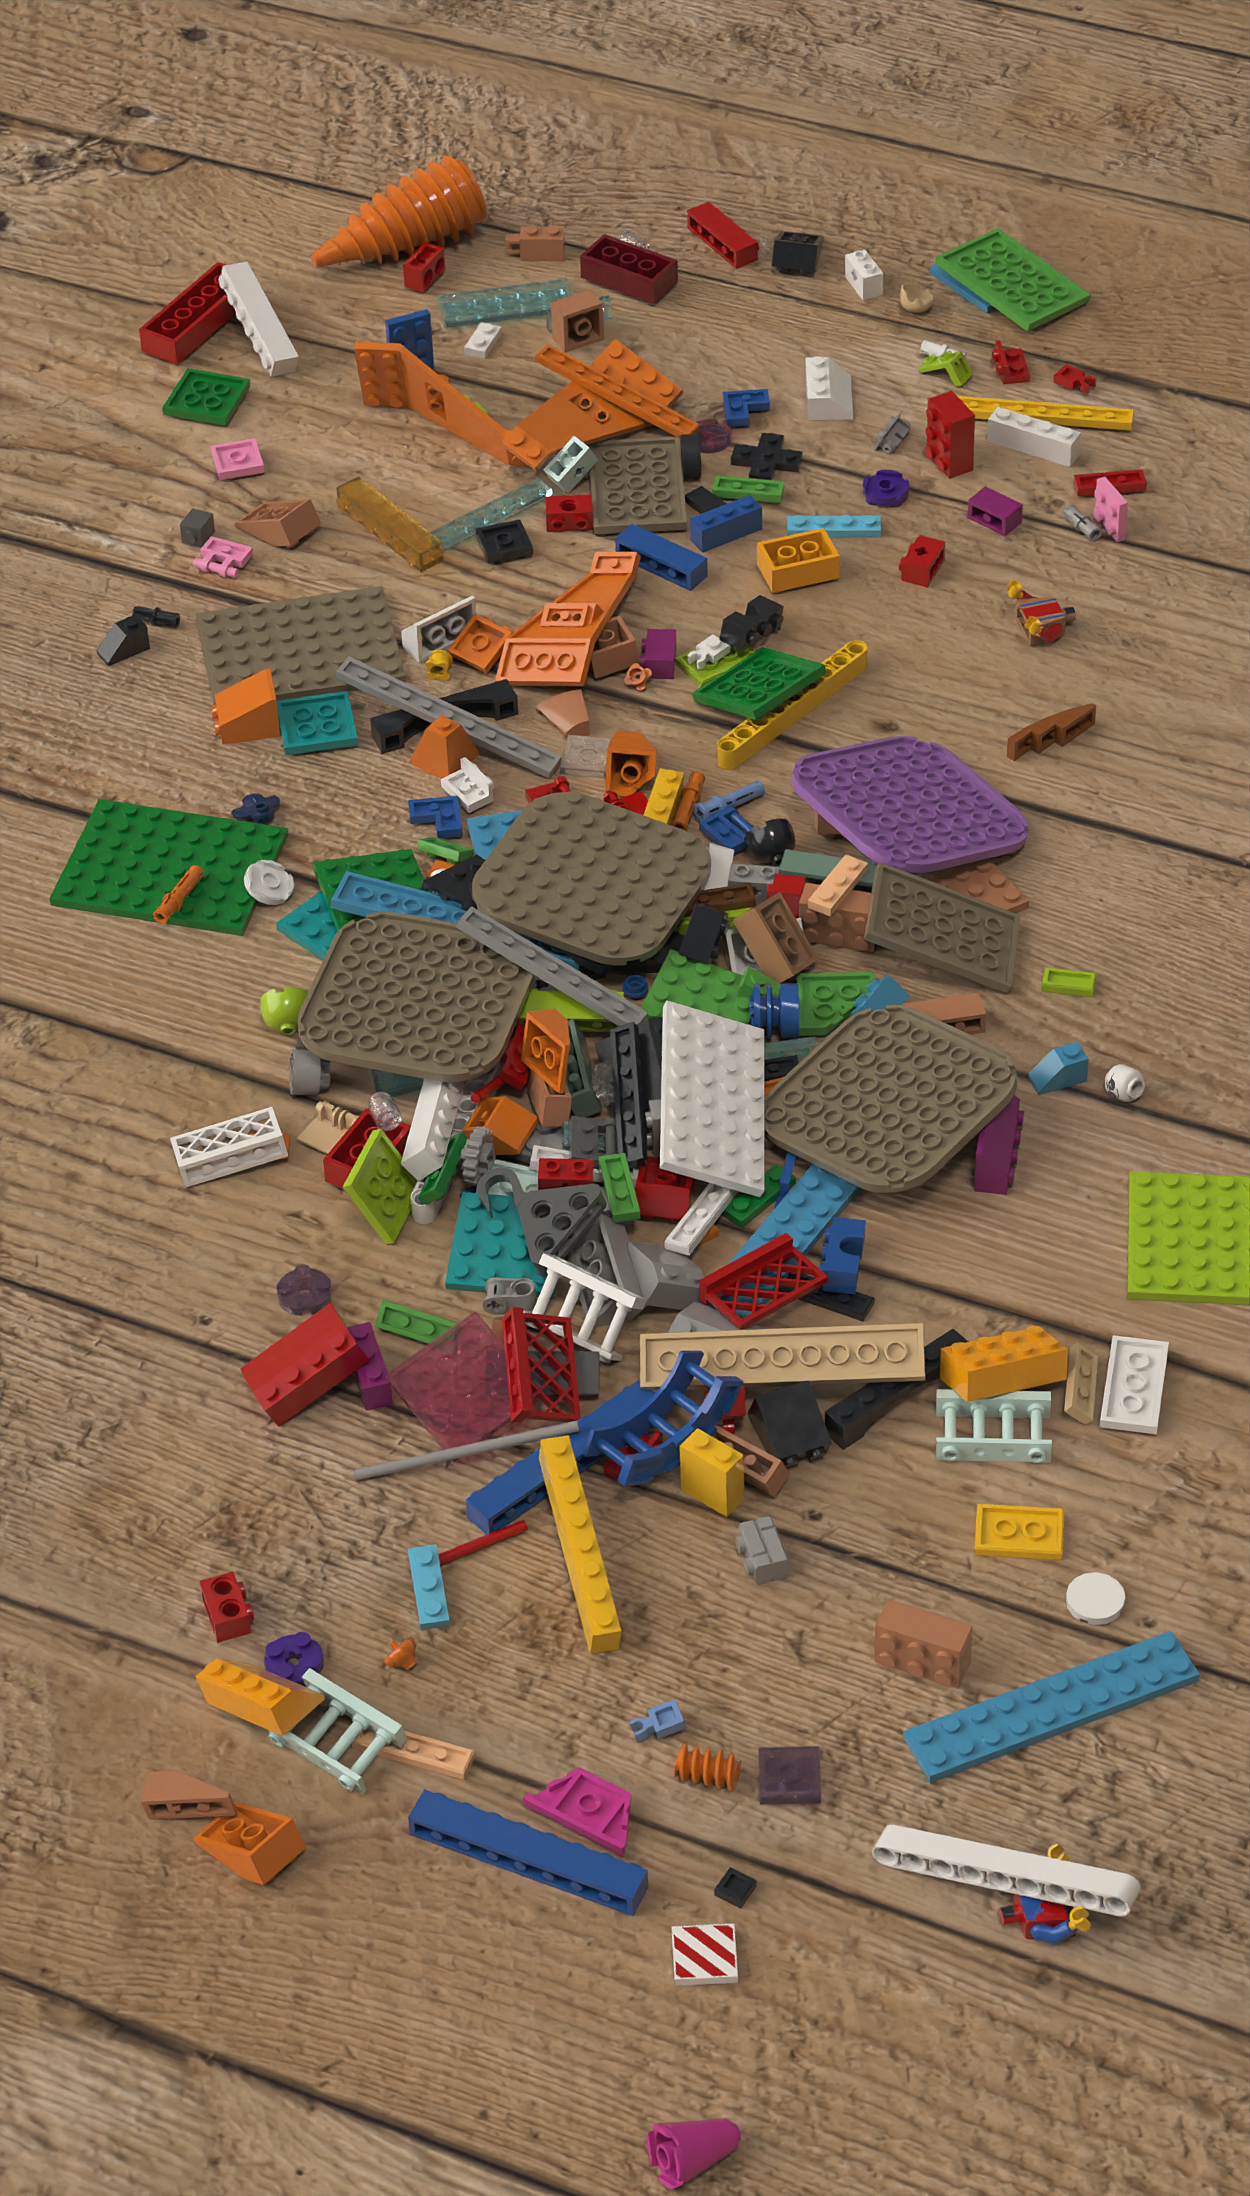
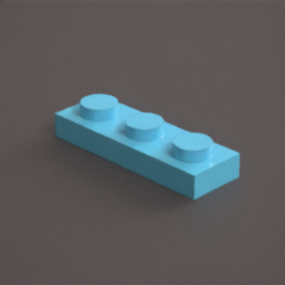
M437 1545L408 1548L420 1629L450 1626Z

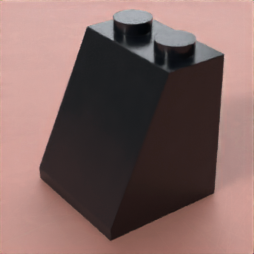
M809 1380L755 1396L747 1414L768 1454L780 1459L786 1468L800 1463L799 1460L810 1457V1460H815L826 1455L832 1442Z

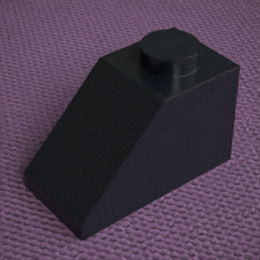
M136 614L114 623L96 650L97 655L109 667L149 650L148 628Z

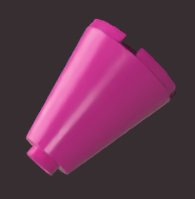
M728 2118L658 2123L651 2127L653 2131L647 2134V2150L652 2167L658 2165L662 2175L657 2176L660 2182L666 2188L675 2189L681 2187L737 2150L741 2140V2133L739 2127Z

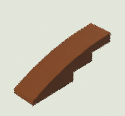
M1091 703L1071 708L1025 727L1008 738L1007 757L1015 761L1030 750L1039 754L1054 743L1063 747L1095 724L1096 705Z

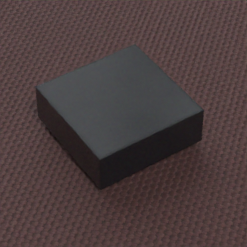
M730 1867L715 1887L714 1896L741 1909L757 1887V1880Z

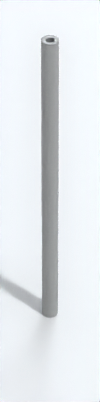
M576 1420L354 1470L355 1480L358 1481L580 1431L579 1425Z

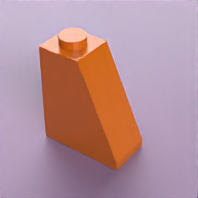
M441 715L426 728L410 759V764L442 779L461 770L460 759L466 757L472 762L479 756V751L460 723Z
M616 730L607 746L605 792L611 790L616 792L618 796H628L634 794L637 789L656 775L657 750L642 733Z

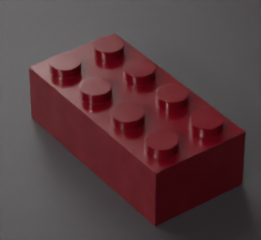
M603 234L580 255L581 278L648 303L655 304L678 283V260Z

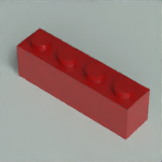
M709 201L687 210L688 229L735 269L758 261L759 245L756 239L748 235Z

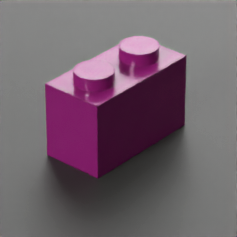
M986 486L968 500V519L1003 536L1008 535L1022 523L1023 504Z
M647 629V638L642 639V653L645 654L640 655V666L644 669L649 668L652 671V676L648 679H674L677 649L676 629Z

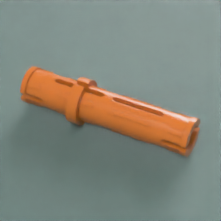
M691 772L688 783L681 792L682 800L672 826L687 831L694 805L700 800L702 795L701 788L705 781V775L702 772Z
M192 865L174 889L163 897L162 904L153 913L154 919L158 923H167L172 914L181 909L185 898L204 877V871L199 866Z

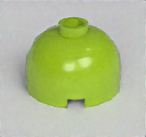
M284 987L285 992L276 993V989H272L264 993L260 998L262 1017L266 1025L274 1031L281 1032L283 1035H292L298 1031V1014L308 991L297 987Z

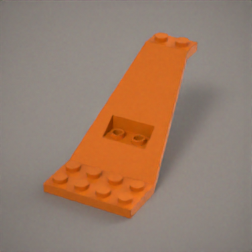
M616 339L590 365L668 408L683 394L682 388ZM571 381L517 424L501 443L503 447L537 472L552 455L558 454L573 436L585 445H589L646 428L653 424ZM584 403H589L587 407L582 406ZM601 416H606L603 420L599 419Z
M355 341L354 351L364 405L392 406L396 408L409 407L507 465L528 466L502 446L501 441L512 430H505L450 385L449 377L437 374L402 344Z
M595 552L591 571L587 576L552 603H545L543 610L506 637L495 681L507 679L510 685L584 686L595 642L636 577L641 558L638 552Z

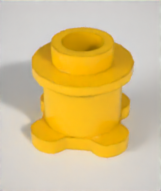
M434 650L431 652L429 660L425 664V667L428 669V679L449 680L450 673L448 668L452 665L453 658L448 652L444 650Z

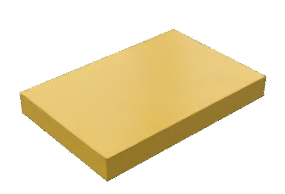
M977 1504L974 1555L1062 1560L1064 1509Z

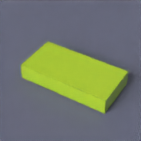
M1045 967L1041 992L1093 998L1097 973Z

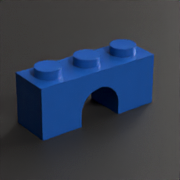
M833 1217L831 1228L826 1227L825 1244L828 1245H823L821 1261H825V1263H820L819 1269L828 1276V1283L823 1285L822 1291L856 1295L860 1259H862L865 1241L866 1220Z

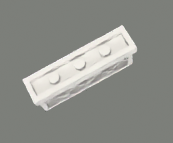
M273 1107L170 1138L185 1188L288 1156ZM269 1118L265 1124L257 1123L260 1120ZM243 1127L239 1132L232 1131L234 1128ZM251 1129L258 1131L254 1136L247 1134ZM217 1135L213 1140L206 1139L208 1136ZM225 1137L232 1138L228 1144L222 1142ZM188 1142L191 1143L187 1148L178 1146ZM200 1145L207 1146L203 1151L196 1150Z

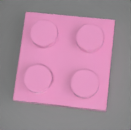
M255 438L210 446L219 480L264 473L263 461Z
M1106 477L1097 479L1094 492L1096 498L1093 510L1094 517L1116 542L1126 540L1128 502Z

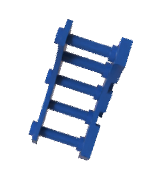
M680 1351L665 1382L641 1408L617 1423L601 1428H591L583 1455L590 1457L605 1454L619 1464L622 1468L617 1481L623 1486L638 1485L654 1480V1475L662 1471L669 1473L680 1466V1445L697 1428L710 1436L714 1435L717 1431V1428L714 1426L723 1413L728 1415L744 1381L737 1376L714 1377L700 1367L704 1356L702 1351ZM694 1377L711 1388L701 1406L684 1395ZM676 1404L693 1415L680 1431L663 1419ZM653 1427H656L670 1439L652 1448L641 1440L640 1437ZM630 1445L640 1453L625 1455L618 1449Z

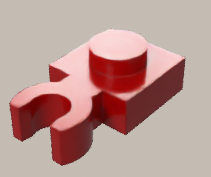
M1065 364L1054 375V383L1071 390L1078 387L1081 392L1088 394L1090 386L1096 387V378L1085 376V371Z

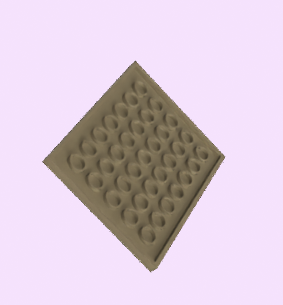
M383 586L195 613L213 705H216L215 694L269 668L271 669L276 701L360 690L336 678V671L348 656L406 683Z

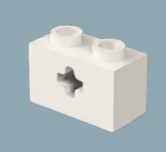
M855 251L845 255V277L861 299L866 300L883 295V272L867 251Z

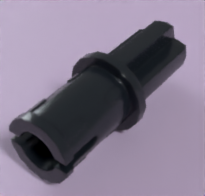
M136 606L133 608L132 615L136 614L142 621L151 622L153 626H157V624L178 628L179 613L163 611L159 607L151 609Z

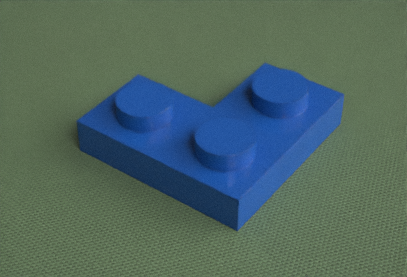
M768 389L723 392L727 427L749 425L748 411L770 410Z
M458 795L408 800L411 824L436 822L438 838L463 836Z

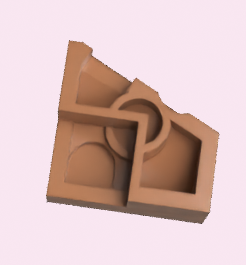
M581 689L555 695L536 705V712L538 714L543 713L548 718V723L552 727L559 729V733L563 737L573 738L590 735L589 718Z

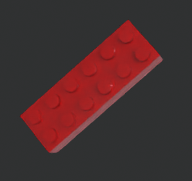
M217 262L139 329L141 350L143 352L178 364L236 314L233 305H230L225 290L219 284V276H221L222 268L226 264Z

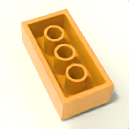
M1029 1326L1024 1330L1015 1332L1006 1331L1001 1335L980 1337L975 1341L966 1343L957 1342L952 1344V1346L941 1348L940 1379L966 1402L1067 1380L1068 1349L1040 1326Z

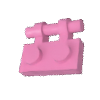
M211 536L200 549L203 559L195 558L193 566L200 568L203 572L209 573L212 571L219 573L221 577L228 578L230 576L237 578L239 570L233 567L243 568L253 556V548Z

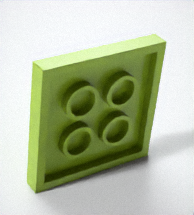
M377 1129L373 1130L343 1188L385 1244H392L395 1242L411 1211L410 1197L418 1180L401 1165L402 1156L383 1130Z

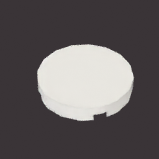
M259 860L255 864H251L244 876L245 888L249 894L257 901L268 905H279L286 902L290 898L295 885L292 875H288L285 871L286 868L272 860Z
M1098 1572L1085 1573L1076 1577L1069 1584L1066 1593V1604L1069 1612L1079 1621L1081 1618L1088 1621L1087 1624L1102 1625L1110 1623L1120 1616V1612L1124 1609L1125 1593L1121 1584L1113 1577Z

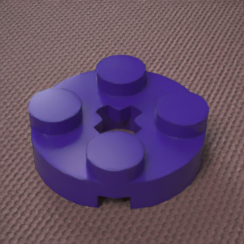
M894 470L876 471V475L870 477L869 474L863 481V495L866 498V503L869 505L897 508L902 505V501L909 494L908 479H903L902 474Z
M306 1632L283 1636L266 1646L264 1657L265 1670L306 1687L302 1676L309 1668L319 1673L324 1667L322 1648ZM293 1658H298L299 1664L293 1665L292 1662L288 1661Z

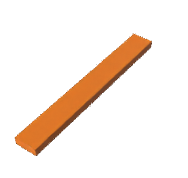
M547 344L535 356V362L676 437L679 436L681 438V435L696 434L700 429V424L550 344Z

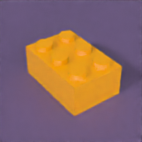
M824 528L757 542V565L772 593L839 578L840 556Z

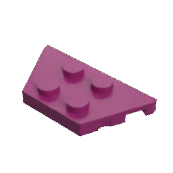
M579 1767L569 1772L564 1778L556 1779L546 1784L547 1789L535 1795L528 1793L523 1797L524 1806L622 1856L624 1855L631 1808L630 1792Z

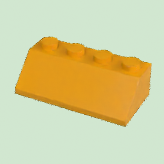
M216 1658L195 1676L208 1704L281 1736H284L325 1700L324 1695L246 1662Z

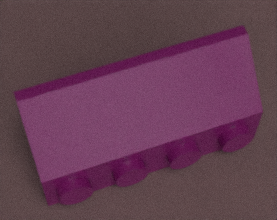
M1015 1094L1011 1101L980 1130L976 1151L975 1192L1007 1195L1008 1185H1014L1015 1168H1011V1166L1017 1165L1018 1149H1014L1015 1145L1020 1146L1021 1130L1018 1129V1126L1023 1127L1024 1111L1020 1110V1099Z

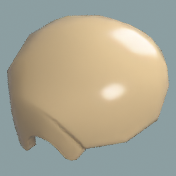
M918 283L902 285L900 303L903 308L910 312L922 313L932 307L934 296L930 293L929 289L921 291Z

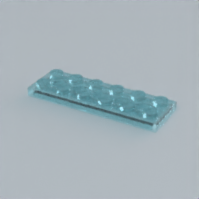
M566 278L438 295L437 304L444 328H457L459 326L479 325L481 322H501L504 320L551 314V302L572 296Z

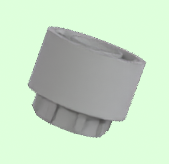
M291 1050L289 1061L291 1095H318L320 1090H327L330 1085V1061L321 1059L309 1050Z

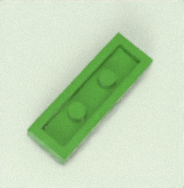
M716 475L712 493L723 499H741L751 495L756 501L781 503L785 482Z
M625 1153L598 1157L613 1223L640 1219V1209Z
M382 1300L375 1327L441 1348L454 1350L461 1323L392 1301Z

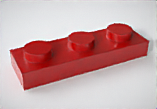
M1143 469L1074 475L1077 497L1094 495L1097 479L1106 477L1119 493H1135L1146 491L1147 489Z

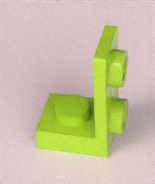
M948 351L940 356L930 355L923 360L924 363L918 368L919 373L946 368L955 387L962 386L973 375L962 351L954 353Z

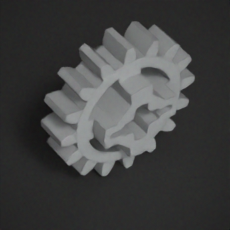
M478 1126L474 1128L470 1138H467L464 1149L461 1151V1169L464 1170L463 1176H465L464 1182L466 1184L477 1186L480 1178L491 1169L495 1162V1143H492V1131L488 1128Z

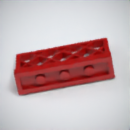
M784 1233L700 1279L699 1300L705 1306L711 1303L737 1328L743 1330L828 1283V1276L793 1246V1238L789 1234ZM792 1257L799 1263L798 1266L783 1264L792 1259ZM768 1271L778 1272L777 1278L765 1277L761 1275L767 1273ZM781 1272L796 1273L797 1279L780 1278ZM801 1274L813 1275L815 1279L812 1281L800 1280ZM747 1283L756 1284L755 1290L739 1287ZM759 1285H775V1291L759 1290ZM779 1286L795 1287V1290L790 1293L778 1292ZM725 1295L734 1296L733 1302L721 1301L719 1298ZM738 1296L753 1297V1303L737 1302ZM757 1298L774 1299L769 1305L757 1304ZM736 1310L752 1311L749 1316L743 1319L735 1312Z
M512 1307L502 1318L511 1422L522 1423L525 1419L566 1423L579 1421L581 1414L571 1318L524 1313L523 1308ZM525 1322L534 1323L541 1331L534 1337L526 1329ZM551 1325L563 1326L564 1337L561 1340L549 1329ZM543 1333L555 1344L549 1351L537 1340ZM530 1345L543 1355L538 1362L528 1354V1347ZM557 1347L566 1355V1363L564 1365L551 1354ZM545 1359L558 1370L552 1377L540 1366ZM533 1371L546 1382L540 1388L531 1381L530 1374ZM559 1373L568 1380L569 1388L566 1391L554 1380ZM547 1385L560 1396L554 1403L542 1392ZM536 1396L548 1407L545 1412L534 1411L533 1399ZM563 1399L571 1407L572 1414L563 1413L556 1404Z

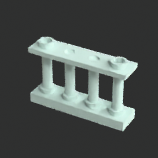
M937 1389L936 1416L945 1417V1437H936V1460L1051 1463L1052 1440H1042V1419H1050L1051 1392L1015 1391L966 1402L954 1390ZM956 1417H973V1438H956ZM985 1417L1002 1418V1439L985 1438ZM1013 1418H1031V1439H1014Z
M309 1668L302 1676L306 1687L323 1694L325 1697L324 1701L329 1704L330 1708L304 1740L291 1733L295 1726L284 1736L268 1730L270 1733L268 1737L277 1746H287L336 1777L345 1789L349 1791L355 1789L364 1795L367 1789L361 1774L385 1744L389 1745L392 1743L401 1748L407 1741L405 1731L401 1724ZM346 1714L352 1718L353 1723L326 1755L315 1748L316 1743L337 1717ZM368 1728L375 1732V1739L351 1769L337 1762L362 1730Z

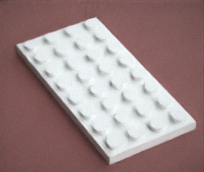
M668 1000L663 1006L661 1169L757 1197L763 1194L764 1029Z

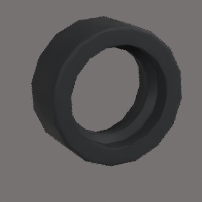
M699 434L681 435L683 478L701 477Z

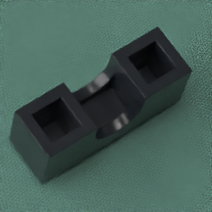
M757 596L748 602L745 615L735 611L723 619L719 637L720 641L745 651L762 638L767 637L775 629L780 628L784 619L782 616L784 606L764 596Z

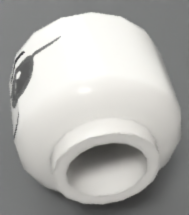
M1118 1064L1109 1070L1105 1076L1106 1092L1123 1102L1136 1100L1144 1091L1145 1083L1142 1073L1127 1065Z

